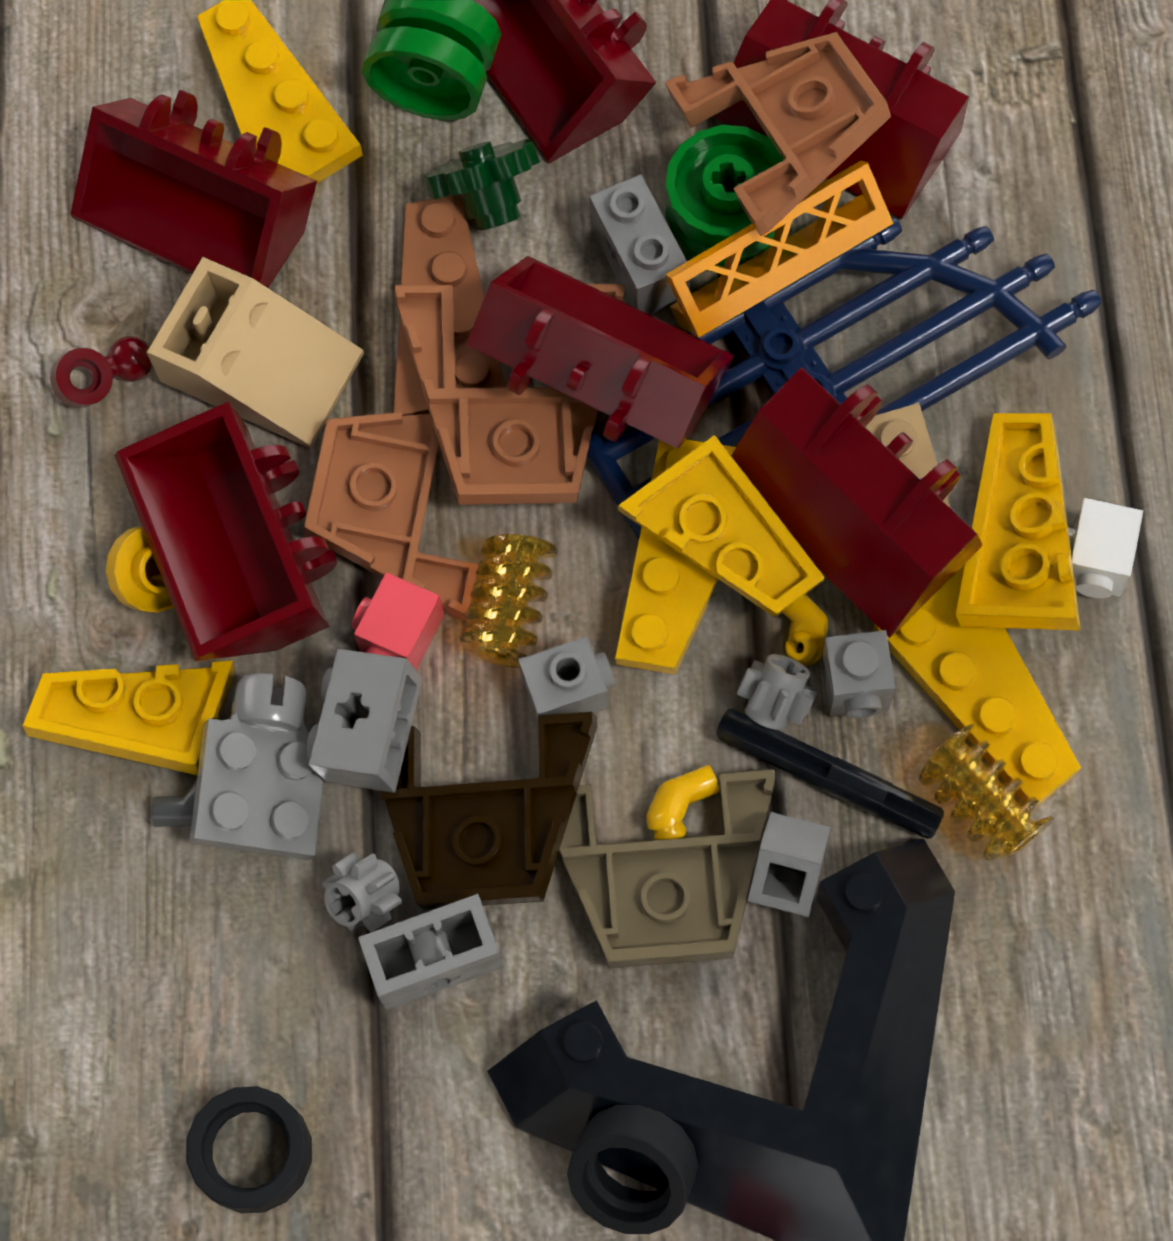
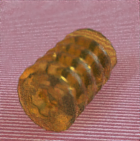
M520 534L494 535L485 539L482 545L481 553L484 560L479 562L476 569L479 582L473 585L470 594L474 604L468 607L465 615L470 626L463 628L460 641L462 646L469 652L486 661L505 667L520 668L518 659L527 657V655L519 652L518 647L535 646L538 640L535 634L523 629V625L540 624L543 619L541 612L529 607L528 604L529 602H545L548 597V592L533 584L534 580H550L553 575V570L538 561L539 559L555 558L558 550L554 544L533 536Z
M970 724L953 734L932 753L921 770L918 780L924 786L941 782L934 798L938 804L944 805L958 800L950 817L954 823L959 824L974 818L967 831V838L971 842L991 838L983 851V857L987 861H993L1005 856L1011 857L1039 836L1053 823L1055 818L1050 815L1037 821L1031 819L1030 816L1039 802L1038 798L1034 796L1020 802L1014 799L1023 781L1018 777L1002 784L999 782L998 777L1007 763L1004 759L986 765L981 761L991 744L985 740L968 746L965 741L974 728V725Z

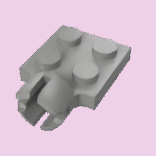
M271 673L244 675L234 687L229 719L216 720L209 718L204 723L189 843L308 861L315 856L323 778L308 765L307 740L309 732H307L304 725L307 691L300 681L283 676L282 687H273V674Z

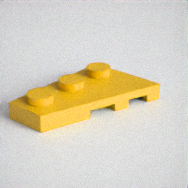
M715 435L618 505L617 510L773 617H776L825 579Z
M233 660L212 662V667L181 670L179 664L156 666V671L122 674L116 668L43 673L22 726L28 737L197 775L203 726L209 718L216 720L220 718L236 672Z

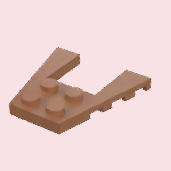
M588 284L618 300H624L625 284ZM395 285L396 307L458 505L577 503L598 409L553 387H527L521 395L509 391L507 387L456 388L453 285Z

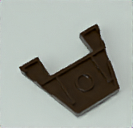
M592 711L538 716L539 777L533 779L421 787V732L415 726H411L396 792L379 791L381 799L386 803L395 830L393 835L416 904L423 910L437 909L476 894L479 895L482 906L544 902L597 730V717Z

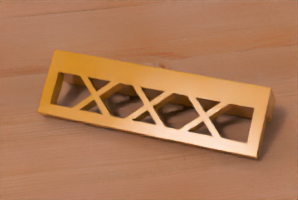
M859 161L819 184L768 233L760 236L754 225L751 224L666 273L665 276L677 299V302L671 305L670 308L678 325L700 338L894 224L869 164ZM858 182L863 195H859L836 209L841 192ZM824 202L822 210L813 208ZM805 212L819 217L817 221L787 238L792 221ZM776 230L773 238L765 236ZM755 241L771 245L769 249L738 266L743 249ZM726 259L724 267L716 265ZM705 270L722 274L721 277L692 294L686 284L688 280Z

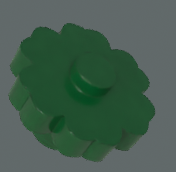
M524 139L493 147L491 141H487L460 150L458 152L460 158L435 167L433 171L423 175L431 198L438 199L448 195H461L468 219H475L478 230H487L512 222L521 216L517 204L522 200L514 176L530 170L531 166L540 163L533 140Z

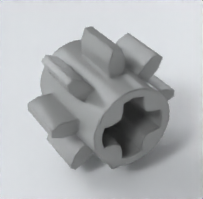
M772 654L767 657L765 664L754 660L751 668H747L737 695L749 699L745 712L750 719L764 727L783 730L787 728L790 720L797 724L802 723L804 716H807L818 690L806 685L810 672L803 664L787 656Z
M351 853L332 865L335 874L323 881V886L326 888L324 902L328 913L337 923L347 926L350 931L364 924L370 932H373L392 919L389 911L401 904L402 899L397 896L400 887L398 877L388 863L377 859L373 853L361 861L354 853Z

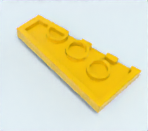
M223 0L197 16L241 135L249 132L257 136L258 143L264 127L278 132L282 141L278 164L316 180L317 183L363 156L358 140L252 0Z
M993 413L972 523V529L978 534L983 546L964 566L956 608L958 622L962 627L1081 631L1056 430L1051 413Z
M686 439L677 449L659 440L651 481L704 442ZM723 445L730 455L736 449V447ZM641 527L615 660L616 664L620 666L676 675L708 608L707 603L719 579L643 527Z
M964 564L891 638L887 636L889 651L1030 810L1033 811L1075 777L1080 771L1081 766L1005 628L960 626L956 617V608ZM874 624V627H873V631H872V632L881 631V630Z

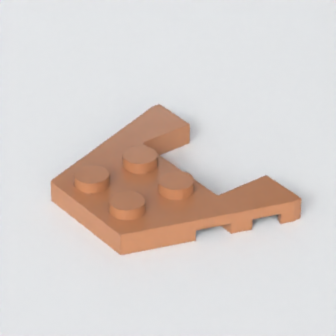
M837 32L767 51V60L740 68H736L731 61L712 67L713 75L688 82L686 76L682 75L665 82L672 100L690 128L733 104L744 100L784 161L733 188L739 204L760 236L768 233L891 117L887 101Z
M402 412L327 419L304 524V535L307 537L318 536L324 538L330 550L382 578L387 572L440 595L444 612L459 620L467 621L478 564L418 552L437 452L441 448L430 413L402 416Z

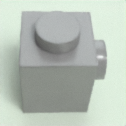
M886 630L825 637L821 664L829 717L846 715L849 718H865L877 715L884 710H889L895 692V682Z
M587 636L518 659L521 678L537 723L538 716L591 711L597 713L609 709L607 688L615 686L613 673L606 654L601 652L594 655Z
M770 812L757 858L748 901L809 917L831 827Z

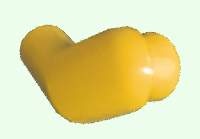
M804 595L782 613L791 621L788 641L785 643L786 654L789 658L800 662L804 666L816 663L822 657L825 637H827L828 617L807 595Z
M708 764L672 778L658 787L646 814L647 828L653 830L655 840L684 838L686 828L682 823V819L686 814L688 806L720 793V788L711 766Z

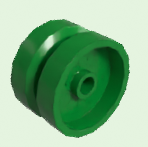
M385 0L377 22V33L371 38L361 70L367 85L383 100L403 111L423 118L449 121L465 119L475 113L487 80L486 71L491 68L501 37L497 21L483 6L473 0Z
M720 125L698 131L677 148L667 168L665 220L687 261L752 224L739 204L733 188L784 161L769 137L748 127ZM776 230L765 236L773 238ZM758 241L748 245L743 249L738 266L769 249L771 245ZM726 259L716 265L724 267Z

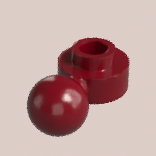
M126 336L116 340L105 357L90 348L73 349L59 357L54 363L50 374L52 389L55 395L68 406L75 408L89 407L107 396L111 389L113 378L117 377L123 381L135 382L148 375L153 366L147 354L149 345L138 337ZM73 370H79L86 376L87 385L85 389H78L71 383L70 375Z

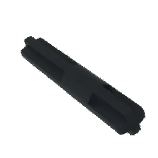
M728 709L719 722L716 735L721 741L926 839L932 838L936 834L943 820L944 811L941 807L839 757L827 754L779 730L764 727L735 709Z

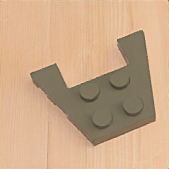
M774 769L719 774L724 835L597 845L591 784L579 785L559 849V855L609 969L734 958L775 784Z

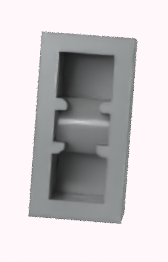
M642 174L590 195L591 229L619 284H625V296L629 304L649 315L675 304L677 299L665 274L687 261ZM690 280L686 282L688 289L690 287Z
M337 649L333 668L326 670L322 681L321 696L324 705L319 725L312 727L307 740L308 765L327 783L392 793L396 792L423 680L407 658Z
M478 894L358 937L377 995L386 1010L504 968Z

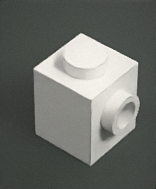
M1088 498L1083 499L1074 520L1073 528L1068 527L1076 590L1079 593L1092 598H1108L1111 595L1120 597L1132 573L1143 510Z

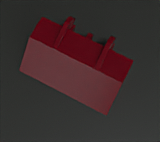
M473 0L483 6L497 21L501 32L491 68L486 71L487 78L530 139L534 141L535 146L548 164L622 123L656 84V81L632 50L640 42L647 28L646 22L638 12L630 15L617 29L623 18L617 9L603 11L597 0Z
M770 0L745 35L733 64L736 68L765 61L767 60V51L837 32L887 101L891 117L842 162L827 179L859 161L867 162L888 211L903 219L961 133L969 96L930 76L932 68L927 66L935 52V47L926 42H922L913 52L909 61L905 63L883 51L886 42L883 39L874 36L867 43L844 31L845 22L840 20L848 5V2L845 0H830L819 17L787 0ZM744 100L712 116L727 125L748 127L767 136ZM858 182L846 188L858 196L863 195Z
M184 90L178 91L172 113L171 98L163 94L154 98L149 105L133 98H127L93 106L70 213L72 218L193 274L202 257L253 278L269 288L305 232L317 184L316 180L278 164L282 147L280 134L264 127L258 143L257 136L249 132L242 134L235 143H231L223 139L224 124L217 120L209 119L204 125L203 130L195 127L194 124L198 112L197 100L193 94Z
M530 256L525 257L490 282L466 344L514 368L509 377L507 389L517 395H521L533 378L610 415L603 432V437L616 442L627 425H630L677 449L694 431L734 355Z
M801 367L757 412L731 457L816 567L881 631L886 630L887 636L891 638L983 546L978 534L943 502L955 487L961 475L956 471L958 468L946 459L920 480L899 460L913 442L904 432L900 433L885 447L865 428L882 405V400L877 396L878 393L869 384L856 390L840 404Z
M227 401L116 452L114 455L195 662L277 651L330 627L311 582L331 572L337 565V560L333 550L328 551L329 548L324 538L311 536L294 540L288 526L302 520L306 516V512L302 503L298 501L280 507L275 496V492L290 485L299 475V469L295 460L287 462L291 457L285 446L267 445L256 448L247 426L231 403Z

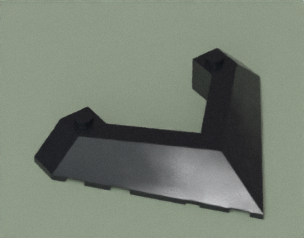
M924 838L874 852L820 881L816 899L847 952L803 1110L627 1057L597 1000L541 1029L487 1070L516 1129L539 1139L547 1140L572 1152L583 1128L598 1112L615 1105H641L662 1112L683 1128L695 1147L698 1169L687 1204L751 1232L762 1234L775 1241H904L955 890ZM608 1148L598 1152L600 1164L607 1169L627 1175L657 1190L667 1187L669 1184L668 1178L660 1166L643 1153L628 1148Z

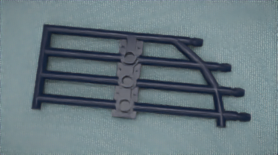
M891 217L894 223L699 338L712 344L733 332L749 356L748 359L726 371L706 409L763 377L773 394H775L801 367L842 404L847 399L844 394L846 391L992 307L1018 328V330L879 409L876 415L919 403L921 411H924L1034 346L1048 360L1058 356L1067 346L1057 333L1076 323L1077 318H1085L1092 314L1102 304V301L1095 290L1085 291L1073 297L1070 303L1064 302L1039 317L1014 295L1029 287L1030 282H1037L1043 279L1055 268V264L1049 254L1045 253L1035 256L1026 261L1023 267L1017 266L992 280L958 266V264L967 260L970 254L976 255L994 241L993 234L987 226L973 229L966 233L963 239H956L930 255L877 250L878 245H886L902 232L899 221L895 217ZM840 270L893 275L802 328L798 326L784 305V302ZM930 280L968 294L833 373L829 372L814 349L815 346ZM753 419L718 438L722 445L737 447ZM594 426L587 458L618 506L651 482L652 477L633 487L616 460L650 442L655 437L629 426L623 431L616 442L609 439L603 441ZM623 514L639 539L641 526Z

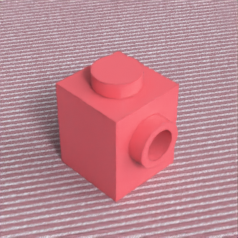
M386 572L373 598L365 597L359 604L351 627L355 631L354 637L360 652L407 658L417 670L445 614L440 595Z

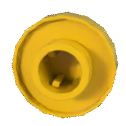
M142 525L128 529L115 540L107 556L106 576L109 588L119 602L132 610L158 613L173 608L174 606Z

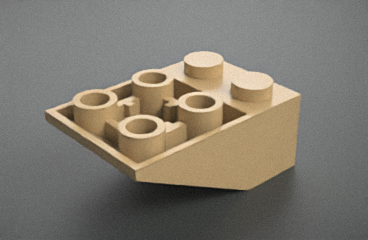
M202 257L149 347L147 354L160 382L214 406H219L229 401L241 418L308 448H312L363 357L364 351L255 279Z

